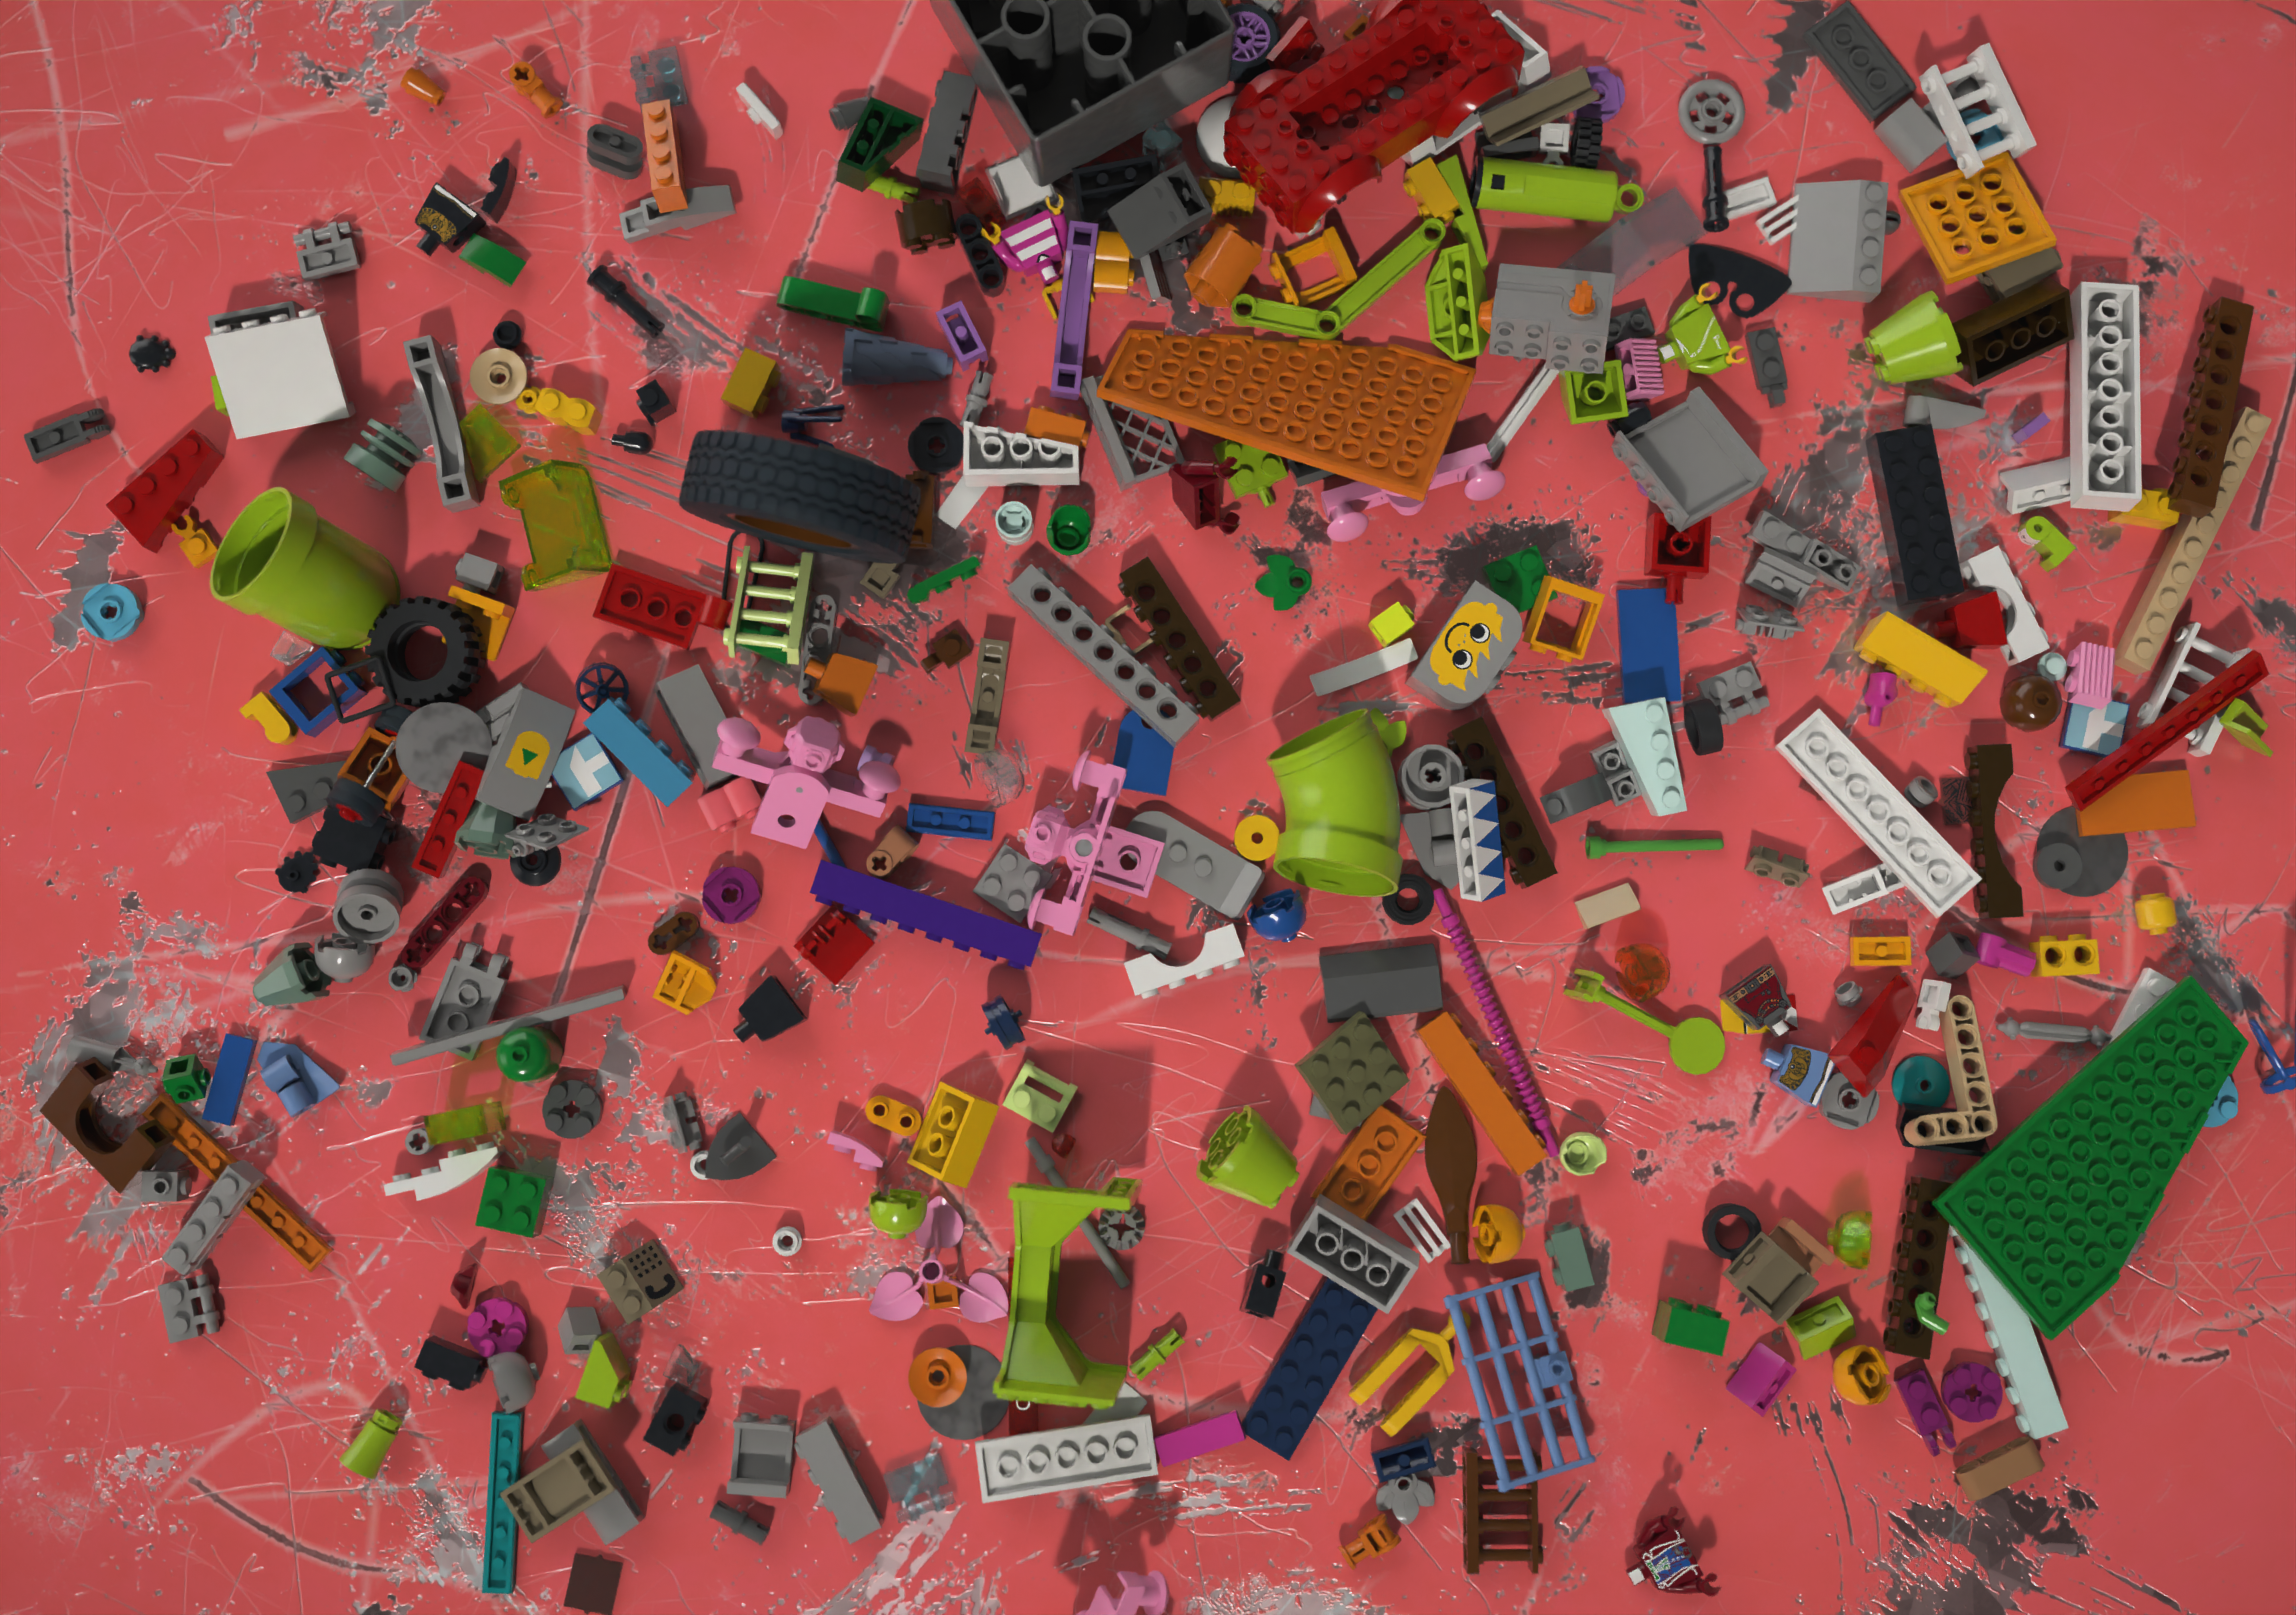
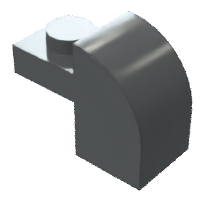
M1602 772L1540 797L1550 824L1613 799Z

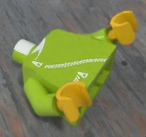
M1712 283L1703 284L1699 289V295L1694 294L1679 306L1669 321L1670 329L1665 334L1668 344L1657 348L1659 360L1662 364L1676 359L1681 370L1689 369L1693 373L1712 375L1731 367L1733 362L1740 365L1747 362V357L1739 360L1736 359V353L1745 348L1734 346L1730 349L1709 303L1704 305V301L1714 300L1718 296V292L1712 294L1711 297L1705 295V289Z

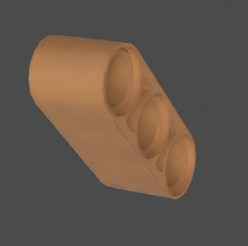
M2024 1436L1958 1467L1955 1470V1474L1968 1501H1976L2040 1471L2045 1467V1463L2032 1437Z

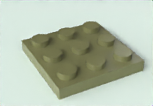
M1358 1011L1295 1064V1067L1340 1133L1344 1135L1352 1131L1410 1081L1366 1014L1362 1011Z

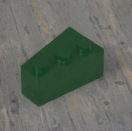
M870 97L839 159L836 181L863 192L920 140L924 119Z

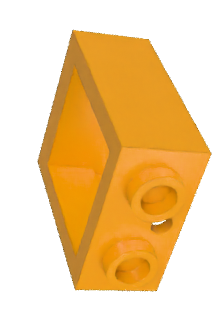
M1544 576L1522 641L1530 643V650L1546 654L1547 649L1557 652L1555 658L1572 663L1573 658L1583 661L1605 594L1555 577ZM1552 590L1586 602L1570 649L1536 638Z

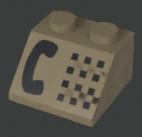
M654 1239L597 1274V1277L627 1325L684 1289V1286Z

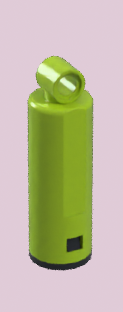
M1484 156L1475 157L1469 187V199L1472 208L1603 223L1611 220L1614 211L1620 214H1629L1638 210L1644 201L1642 189L1633 183L1618 185V175L1614 171ZM1624 191L1630 192L1633 196V203L1630 207L1625 206L1621 201Z

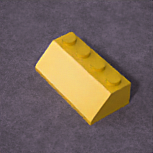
M1888 611L1869 620L1853 648L1860 653L1859 657L1864 661L1884 667V672L1895 674L1897 678H1903L1909 682L1910 688L1920 693L1926 692L1934 697V702L1946 708L1962 704L1988 672L1987 669Z

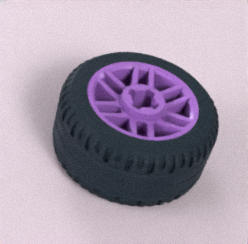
M1237 3L1225 8L1235 25L1230 82L1246 84L1258 75L1271 70L1265 57L1281 40V34L1273 16L1265 9H1261L1262 7Z

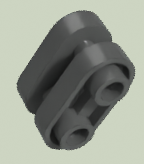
M596 124L588 129L587 160L593 167L627 180L640 176L642 173L643 144L640 139L605 124Z

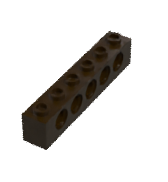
M1147 556L1120 573L1119 580L1121 583L1117 584L1118 588L1126 599L1131 597L1136 607L1133 608V611L1141 623L1146 621L1151 628L1148 634L1156 647L1162 645L1167 653L1163 657L1172 671L1178 670L1182 677L1179 682L1186 694L1192 693L1196 698L1197 703L1194 706L1203 719L1208 717L1210 722L1239 705L1241 702L1240 698L1150 558ZM1143 587H1150L1155 594L1151 599L1144 600L1139 596V590ZM1157 611H1166L1170 616L1169 621L1164 624L1157 623L1153 617ZM1179 634L1183 636L1185 644L1180 648L1171 646L1169 638L1172 635ZM1195 658L1200 662L1201 667L1198 671L1190 672L1184 666L1185 661ZM1205 682L1213 683L1216 687V692L1211 696L1203 695L1200 691L1201 684Z
M1480 717L1450 731L1447 734L1449 739L1446 740L1448 748L1458 756L1462 763L1464 780L1480 779L1482 771L1490 772L1495 781L1496 797H1501L1506 802V809L1503 812L1498 811L1502 858H1507L1512 867L1509 873L1515 885L1520 884L1521 888L1524 889L1558 873L1483 718ZM1470 745H1475L1481 750L1479 760L1469 757L1467 749ZM1511 822L1517 825L1519 833L1516 838H1511L1506 834L1505 827L1507 823ZM1521 848H1525L1531 853V861L1528 864H1524L1518 859V852Z
M1911 1176V1181L1906 1185L1905 1197L1908 1201L1906 1210L1903 1211L1901 1216L1903 1234L1902 1240L1898 1241L1896 1248L1899 1261L1898 1267L1892 1275V1285L1895 1286L1893 1298H1890L1887 1308L1888 1315H1890L1889 1327L1885 1328L1883 1334V1343L1886 1345V1351L1927 1360L1930 1359L1934 1330L1918 1320L1915 1302L1910 1303L1908 1294L1913 1288L1916 1289L1918 1295L1925 1292L1932 1293L1936 1298V1302H1934L1936 1314L1949 1223L1931 1202L1953 1183ZM1925 1201L1931 1207L1930 1213L1927 1216H1924L1921 1211V1206ZM1921 1230L1926 1233V1241L1923 1245H1920L1917 1241V1234ZM1919 1259L1922 1263V1269L1918 1274H1915L1912 1266L1914 1261ZM1911 1318L1913 1328L1907 1333L1904 1330V1322L1906 1319Z

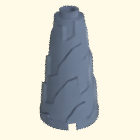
M845 328L842 386L892 384V382H917L921 380L942 381V378H946V374L952 375L953 357H948V354L943 352L942 349L924 347L916 343L896 340L894 337Z

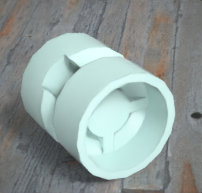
M1016 501L1006 502L1000 506L996 512L995 522L1001 539L1007 544L1015 546L1027 542L1034 530L1032 515L1028 507Z

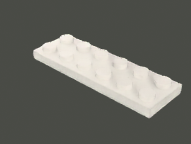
M1149 1413L975 1441L983 1503L1158 1475Z

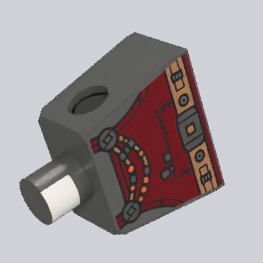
M1771 964L1761 966L1719 996L1752 1030H1759L1766 1025L1776 1038L1789 1029L1781 1014L1791 1007V1003Z

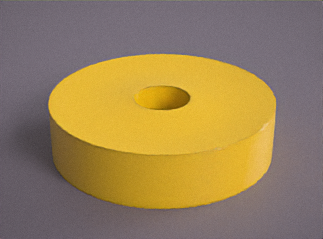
M1249 816L1242 820L1235 830L1234 844L1236 850L1247 860L1254 862L1264 861L1276 852L1280 835L1279 829L1271 819L1265 816ZM1254 833H1259L1262 836L1261 843L1256 844L1252 841L1251 837Z

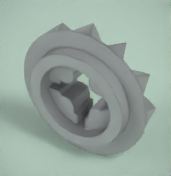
M1132 1206L1130 1211L1106 1209L1099 1219V1234L1105 1244L1113 1249H1131L1141 1241L1145 1231V1222L1140 1211ZM1122 1214H1125L1126 1225L1133 1227L1134 1230H1125L1122 1238L1119 1239L1118 1230L1109 1226V1224L1119 1223Z

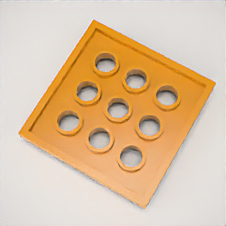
M2008 151L1982 161L1984 168L1968 179L1965 178L1963 171L1957 169L1902 189L1899 192V199L1945 285L2040 252L2056 244L2057 238ZM1992 182L1997 184L1999 188L1990 190L1984 184ZM1966 192L1971 194L1972 198L1963 200L1957 194ZM1933 202L1943 203L1945 208L1937 210L1932 208L1930 204ZM2004 204L2010 206L2012 210L2002 212L1996 206ZM1978 214L1983 216L1984 220L1975 222L1969 216ZM1945 224L1955 225L1957 230L1948 232L1942 226ZM2017 226L2022 228L2024 232L2013 234L2009 231V228ZM1990 236L1995 238L1997 242L1986 244L1981 238ZM1963 246L1968 248L1970 252L1959 254L1954 248Z

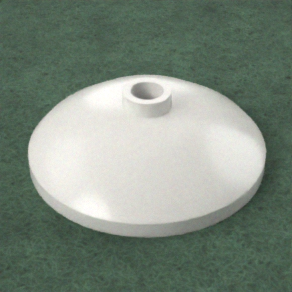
M1230 96L1215 102L1204 112L1197 127L1196 143L1200 157L1213 172L1225 178L1241 180L1240 172L1235 166L1231 167L1223 155L1225 121L1229 118L1231 107L1237 96Z

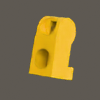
M261 691L239 709L246 719L258 720L265 728L267 739L271 742L289 745L296 740L298 735L296 725L270 694Z

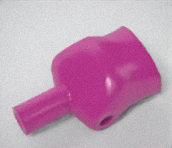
M1888 672L1870 674L1869 687L1864 695L1865 704L1871 707L1868 725L1880 726L1883 707L1893 702L1897 697V675Z

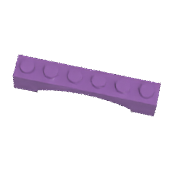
M1072 220L1069 222L1050 397L1078 400L1088 306L1098 224Z

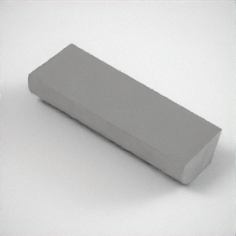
M699 664L658 681L654 691L705 790L707 791L736 777L737 775L712 768L715 750L720 740L717 727L720 722L727 718Z
M579 1419L544 1443L541 1448L548 1459L551 1460L587 1437L619 1487L583 1510L603 1543L608 1545L638 1525L645 1516L583 1421Z

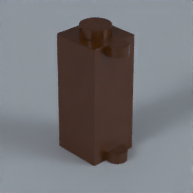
M913 471V475L906 474L905 479L921 489V501L909 548L934 549L937 481L935 476L930 475L928 471Z

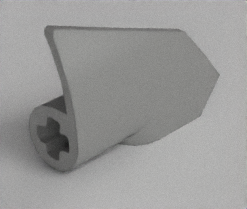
M1451 808L1401 814L1400 820L1424 874L1452 890L1459 883Z

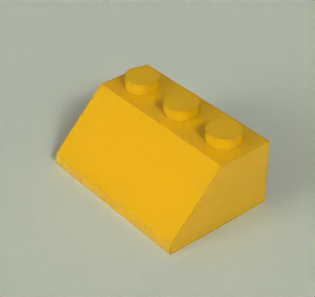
M940 1081L907 1163L943 1182L967 1188L1000 1106Z

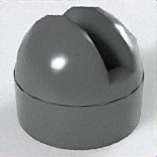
M1894 210L1886 211V218L1894 219V221L1886 220L1885 235L1893 234L1900 226L1901 217Z

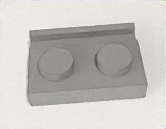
M1766 546L1748 573L1745 584L1796 608L1810 588L1813 580L1816 579L1818 571Z

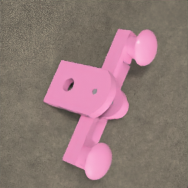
M1484 443L1442 456L1429 490L1458 481L1468 480L1464 489L1465 495L1471 500L1482 501L1497 495L1503 489L1506 478L1502 472L1492 471V458ZM1359 481L1321 492L1323 510L1327 520L1331 521L1327 528V535L1330 539L1337 542H1347L1356 539L1364 533L1368 526L1367 516L1360 512L1385 503H1390L1402 515H1414L1425 505L1428 493L1424 502Z

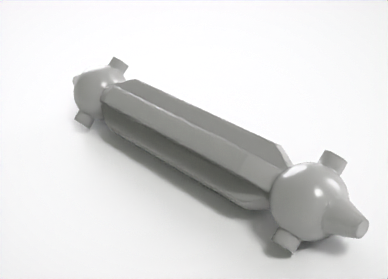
M2008 1017L2006 1022L1996 1026V1029L2009 1036L2011 1040L2016 1039V1036L2019 1034L2025 1038L2072 1043H2086L2090 1041L2097 1048H2101L2105 1041H2110L2113 1037L2099 1028L2098 1025H2094L2090 1031L2081 1026L2028 1021L2019 1024L2012 1017Z

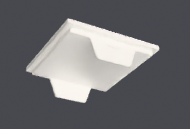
M1019 156L984 169L1006 221L1027 213L1035 204L1046 205L1045 198L1047 195L1050 203L1058 200L1051 183L1044 187L1035 184Z

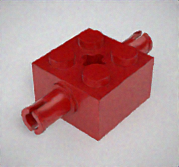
M1654 512L1647 519L1644 576H1659L1667 579L1666 604H1671L1672 602H1674L1673 605L1683 604L1684 579H1702L1709 573L1712 516L1704 518L1680 533L1674 525H1670L1667 522L1664 513ZM1675 541L1678 547H1682L1680 551L1677 550V547L1673 546Z

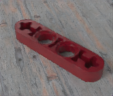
M471 876L465 878L404 946L401 951V959L404 965L409 968L419 969L425 967L486 899L489 887L485 880ZM470 884H479L477 890L480 892L479 895L477 896L472 894L466 900L467 902L471 903L470 906H468L467 903L463 900L458 899L459 895H461V897H467V895L471 891L468 887ZM454 903L459 904L462 908V914L456 920L450 919L447 913L449 906ZM434 925H438L443 932L441 939L437 942L431 941L428 936L429 929ZM420 939L432 947L431 950L424 948L420 952L421 961H411L413 957L410 953L411 950H420L424 945L419 942Z

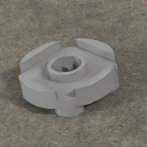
M1842 1072L1830 1075L1819 1101L1821 1115L1832 1125L1843 1129H1857L1874 1119L1879 1108V1095L1875 1088L1866 1098H1863ZM1851 1092L1852 1098L1856 1101L1854 1105L1849 1104L1848 1108H1846L1842 1097Z

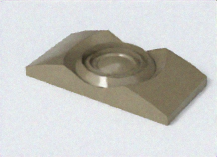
M585 1437L499 1494L532 1544L619 1487L587 1437Z

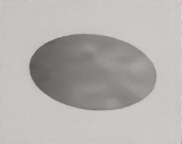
M433 703L419 708L404 721L396 738V757L405 776L415 785L430 792L445 793L459 760L485 770L492 749V739L483 720L472 710L455 703Z
M2074 806L2054 814L2045 823L2039 834L2037 852L2046 845L2064 843L2072 846L2081 856L2083 870L2079 880L2068 888L2059 889L2062 892L2079 897L2098 895L2114 886L2124 873L2128 860V845L2124 833L2079 837ZM2056 861L2054 868L2060 871L2061 864Z
M956 1345L947 1349L955 1352L962 1359L967 1370V1383L962 1395L948 1406L930 1407L917 1399L918 1406L925 1421L943 1436L957 1440L974 1439L985 1435L995 1428L1006 1413L1009 1400L998 1399L997 1394H993L994 1380L1000 1373L1001 1363L988 1351L976 1346ZM937 1370L933 1373V1377L935 1380L940 1381L944 1378V1374L942 1371Z

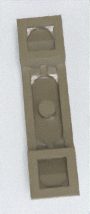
M981 638L978 668L964 752L994 755L1010 644L1008 641Z

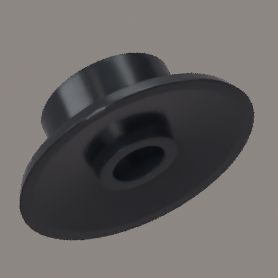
M557 846L547 851L543 849L534 851L525 857L517 856L512 858L510 856L512 873L520 882L529 886H541L549 883L555 878L561 867V853ZM533 855H536L538 858L535 865L530 863V858Z

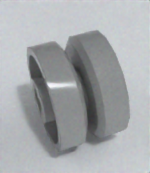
M1427 744L1415 749L1402 761L1397 772V786L1401 796L1409 805L1420 810H1436L1446 806L1451 802L1449 786L1464 782V768L1460 759L1452 750L1441 745ZM1425 774H1432L1434 776V781L1428 783L1426 781V778L1428 776Z
M366 868L356 870L345 876L339 884L337 899L333 909V923L337 931L347 939L364 944L383 942L393 936L399 927L404 899V891L400 882L391 874L378 869Z

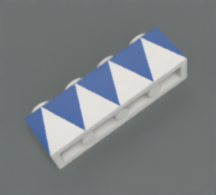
M1473 778L1449 786L1461 898L1483 902L1505 894L1506 888L1495 781Z

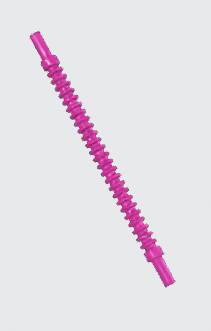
M1442 887L1433 891V894L1443 917L1441 923L1444 928H1448L1449 932H1447V935L1452 936L1450 942L1455 943L1454 951L1458 950L1459 952L1457 958L1462 959L1460 965L1465 966L1464 973L1469 974L1467 980L1472 981L1470 987L1476 990L1474 996L1479 997L1477 1003L1482 1004L1481 1011L1486 1012L1484 1018L1489 1019L1487 1025L1493 1028L1491 1034L1496 1035L1494 1041L1499 1042L1498 1049L1503 1050L1501 1056L1506 1057L1504 1063L1510 1066L1508 1072L1513 1073L1511 1079L1516 1080L1515 1087L1520 1088L1518 1094L1523 1095L1521 1101L1527 1104L1525 1110L1530 1111L1528 1117L1534 1120L1532 1121V1126L1535 1131H1539L1542 1140L1547 1146L1546 1149L1550 1158L1557 1156L1560 1150L1549 1128L1551 1122L1548 1116L1543 1115L1545 1109L1540 1108L1542 1102L1536 1100L1538 1094L1533 1093L1535 1087L1530 1086L1531 1078L1526 1077L1528 1071H1524L1522 1068L1524 1063L1519 1062L1521 1056L1516 1055L1518 1049L1512 1046L1514 1040L1509 1039L1511 1033H1507L1505 1030L1507 1025L1502 1024L1504 1018L1499 1017L1501 1011L1495 1008L1497 1002L1492 1001L1494 995H1490L1488 992L1490 987L1485 986L1487 980L1482 979L1484 973L1478 970L1480 964L1475 963L1477 957H1473L1471 954L1473 949L1468 948L1470 942L1465 941L1467 935L1461 932L1463 927L1458 925L1460 919L1457 913L1453 914Z

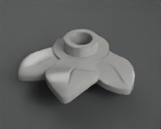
M1415 1473L1389 1480L1387 1484L1378 1490L1376 1495L1378 1510L1385 1511L1392 1508L1397 1520L1405 1525L1412 1523L1416 1519L1419 1506L1428 1507L1433 1506L1435 1503L1431 1486L1428 1482L1417 1479ZM1401 1480H1408V1483L1406 1485H1398V1483Z

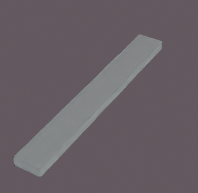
M624 985L396 1050L390 1055L393 1065L398 1066L498 1037L520 1027L536 1026L622 1001L627 993Z

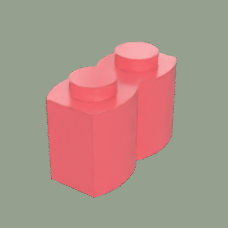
M740 777L697 799V802L711 830H720L723 834L736 828V821L746 817L747 821L754 819L763 796L755 780Z

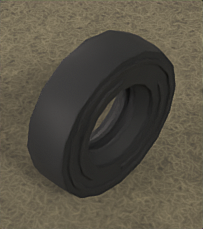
M1415 874L1400 875L1397 892L1388 896H1382V905L1386 914L1393 921L1402 925H1414L1422 922L1431 913L1434 906V894L1431 886L1424 878ZM1411 888L1417 892L1419 903L1415 909L1406 911L1398 905L1397 896L1402 889Z

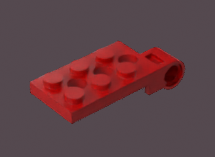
M612 563L593 617L689 650L698 624L724 631L733 604L716 596L687 589ZM630 592L636 593L638 597L637 603L633 607H625L623 604L624 596ZM654 602H663L665 606L663 614L657 617L652 616L650 613L651 605ZM682 611H689L692 615L691 622L685 626L679 625L677 623L678 614Z

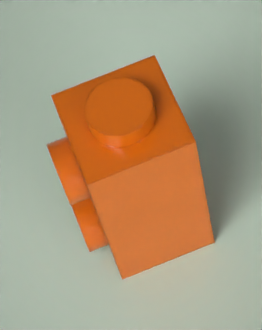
M1039 406L1038 408L1031 407L1024 434H1027V437L1036 439L1045 438L1077 445L1080 455L1081 448H1087L1091 431L1086 430V421H1083L1082 417L1077 414L1066 413V416L1055 413V410L1050 407Z

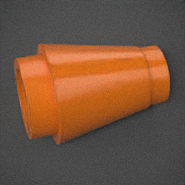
M409 68L400 83V86L405 89V93L434 104L437 107L446 96V92L421 69Z

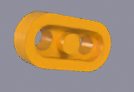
M884 1095L871 1098L865 1108L869 1121L902 1136L915 1134L922 1125V1117L917 1109ZM877 1105H882L885 1108V1113L882 1116L875 1113ZM904 1116L911 1118L912 1124L910 1127L902 1125L901 1120Z

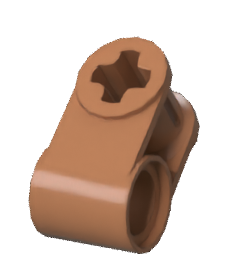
M896 825L869 855L866 863L867 869L875 878L887 879L916 851L920 844L901 826ZM886 859L885 865L887 868L884 871L882 869L875 871L877 868L875 862L877 860L882 862Z

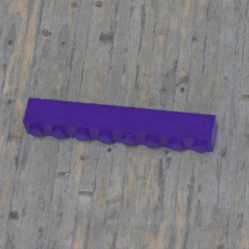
M823 860L820 861L810 893L816 895L815 901L832 906L833 901L844 904L842 909L844 911L859 915L860 910L871 913V920L887 924L888 919L898 922V929L914 934L915 929L925 931V938L939 943L942 942L943 938L954 941L952 947L969 952L970 947L981 950V957L996 961L999 956L1009 960L1008 966L1023 971L1025 965L1032 966L1042 936L1041 933Z

